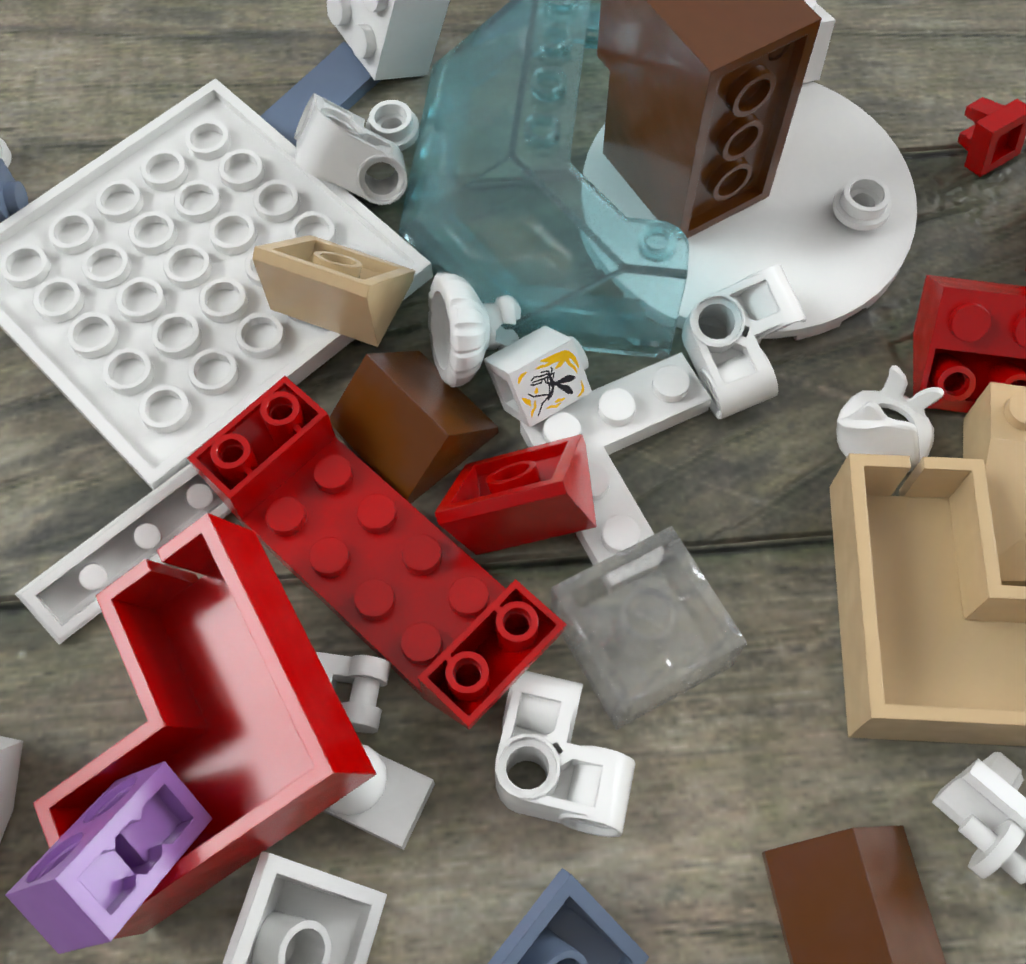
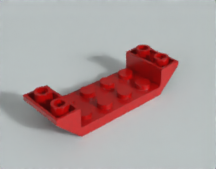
M286 376L282 377L187 458L194 469L243 526L255 531L262 545L380 658L389 661L391 668L424 700L469 730L567 628V624L516 579L507 588L502 586L335 437L328 413Z

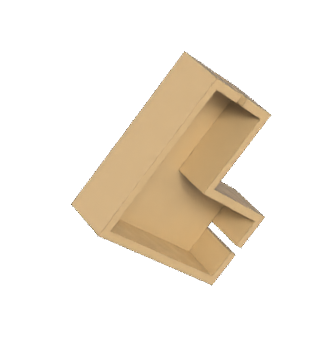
M849 453L829 487L848 738L1026 746V586L1001 584L984 459L923 456L899 489V496H891L911 468L910 456Z

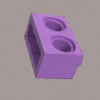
M165 761L115 780L5 896L58 954L111 942L213 818Z

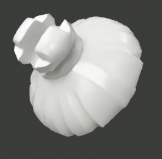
M437 273L430 287L431 291L428 294V306L430 309L428 312V328L431 332L429 335L432 355L441 379L451 387H458L468 383L480 369L486 350L497 348L501 350L519 340L517 333L513 329H504L502 324L515 325L516 320L521 317V307L517 300L510 295L497 297L494 303H482L471 284L463 277L450 273Z

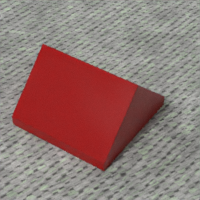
M579 434L465 464L434 512L438 524L475 555L596 528L588 457L583 435Z

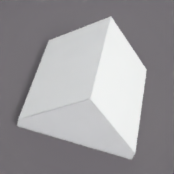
M261 852L222 964H367L387 894L268 852Z

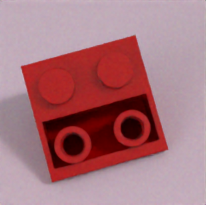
M926 275L913 331V396L923 389L939 387L944 391L943 397L927 408L968 413L990 382L1026 387V286Z

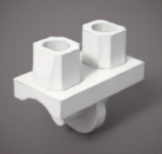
M994 752L983 761L978 758L941 788L932 803L960 826L958 831L978 848L969 861V869L981 879H985L1001 867L1019 884L1026 883V798L1017 790L1024 779L1022 769L1001 752Z

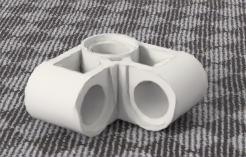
M313 93L303 111L294 136L297 140L295 161L299 167L319 180L336 184L374 204L386 205L399 200L407 186L404 158L399 147L391 140H387L364 128V118ZM379 162L388 163L395 168L394 173L390 177L382 180L370 177L366 171L371 165Z
M777 264L750 274L733 285L705 295L696 302L683 325L682 340L684 347L689 354L700 382L711 397L709 407L718 419L726 418L778 395L776 375L769 359L760 348L758 341L795 322H806V317L781 265ZM704 317L717 318L726 328V338L716 340L705 336L699 328L698 320Z
M525 671L509 688L503 716V731L495 762L496 790L500 800L508 809L518 814L558 822L574 830L604 837L621 836L625 823L635 761L629 756L611 749L571 744L583 684ZM532 761L544 769L547 778L539 787L521 789L509 780L507 774L516 763Z

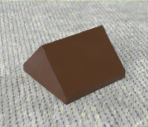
M420 351L366 354L329 417L334 433L357 457L410 504L499 433L498 426L457 387L449 386L441 379L437 367Z
M903 825L853 827L767 850L762 853L790 964H946Z

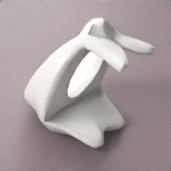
M892 365L889 369L887 381L881 391L862 390L852 396L840 410L836 428L837 443L846 458L849 453L910 456L911 468L908 472L912 471L923 456L928 457L933 446L934 427L925 415L924 409L943 397V389L930 387L919 391L912 398L904 395L908 385L906 375L898 366ZM881 408L897 411L906 417L909 422L892 419L885 415Z

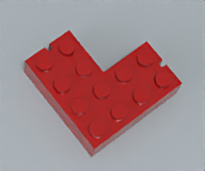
M210 513L203 515L156 550L161 562L204 575L203 577L198 579L197 574L144 559L95 595L148 721L33 802L50 849L115 780L165 761L213 818L113 939L144 934L257 857L261 852H264L377 775L255 531Z

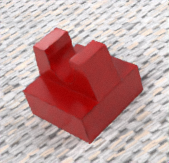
M982 97L966 106L964 116L972 120L975 125L960 132L957 142L968 151L964 167L982 177L1021 153L1026 137V104L1019 99H1015L1007 105H1002Z

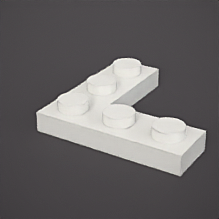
M682 352L592 390L590 394L532 427L520 421V433L528 448L579 434L583 435L587 450L597 527L575 533L604 586L662 560L664 550L614 466L609 454L708 411L711 397Z

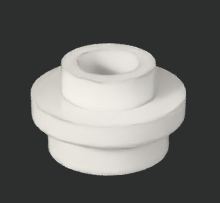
M386 100L375 105L370 111L365 126L366 129L391 140L401 151L412 146L420 132L416 115L408 105L398 100Z
M871 175L855 176L837 190L832 203L833 212L837 219L849 228L860 231L877 229L887 221L891 213L892 201L890 190L877 177Z

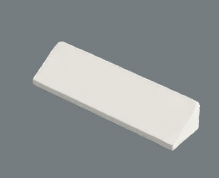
M189 463L17 591L15 595L54 640L61 644L102 612L95 595L144 559L165 564L161 562L156 551L206 513L223 519L231 513V510Z

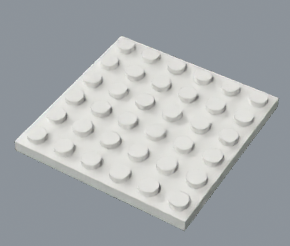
M216 78L0 223V327L152 490H155L190 463L187 458L282 377L286 376L295 385H298L354 340L345 335L270 310L252 259L255 246L312 235L415 270L414 279L404 299L433 277L432 263L346 189L336 184L319 180L301 169L295 161L296 147Z

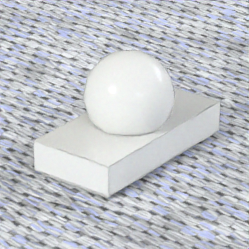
M362 744L377 775L323 812L404 850L435 782L433 779L378 754L369 746Z

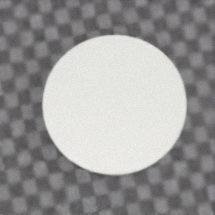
M812 81L802 84L769 197L678 244L603 154L605 123L596 135L585 161L581 186V205L586 227L585 234L594 255L601 267L607 268L624 287V293L651 314L683 329L685 321L699 299L733 285L754 272L777 264L782 266L806 317V322H795L762 339L793 336L794 340H800L837 328L845 319L858 313L863 308L868 309L888 289L910 250L915 234L917 220L915 188L908 166L896 144L886 131L859 106L842 95ZM858 175L877 177L890 190L892 201L891 213L887 221L881 227L874 230L860 231L849 228L842 224L833 212L832 203L840 186L847 183L848 180ZM704 317L698 320L699 328L705 336L713 339L726 338V328L717 318Z

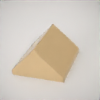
M312 235L255 246L252 258L270 310L376 347L379 346L401 305L415 274L413 269Z

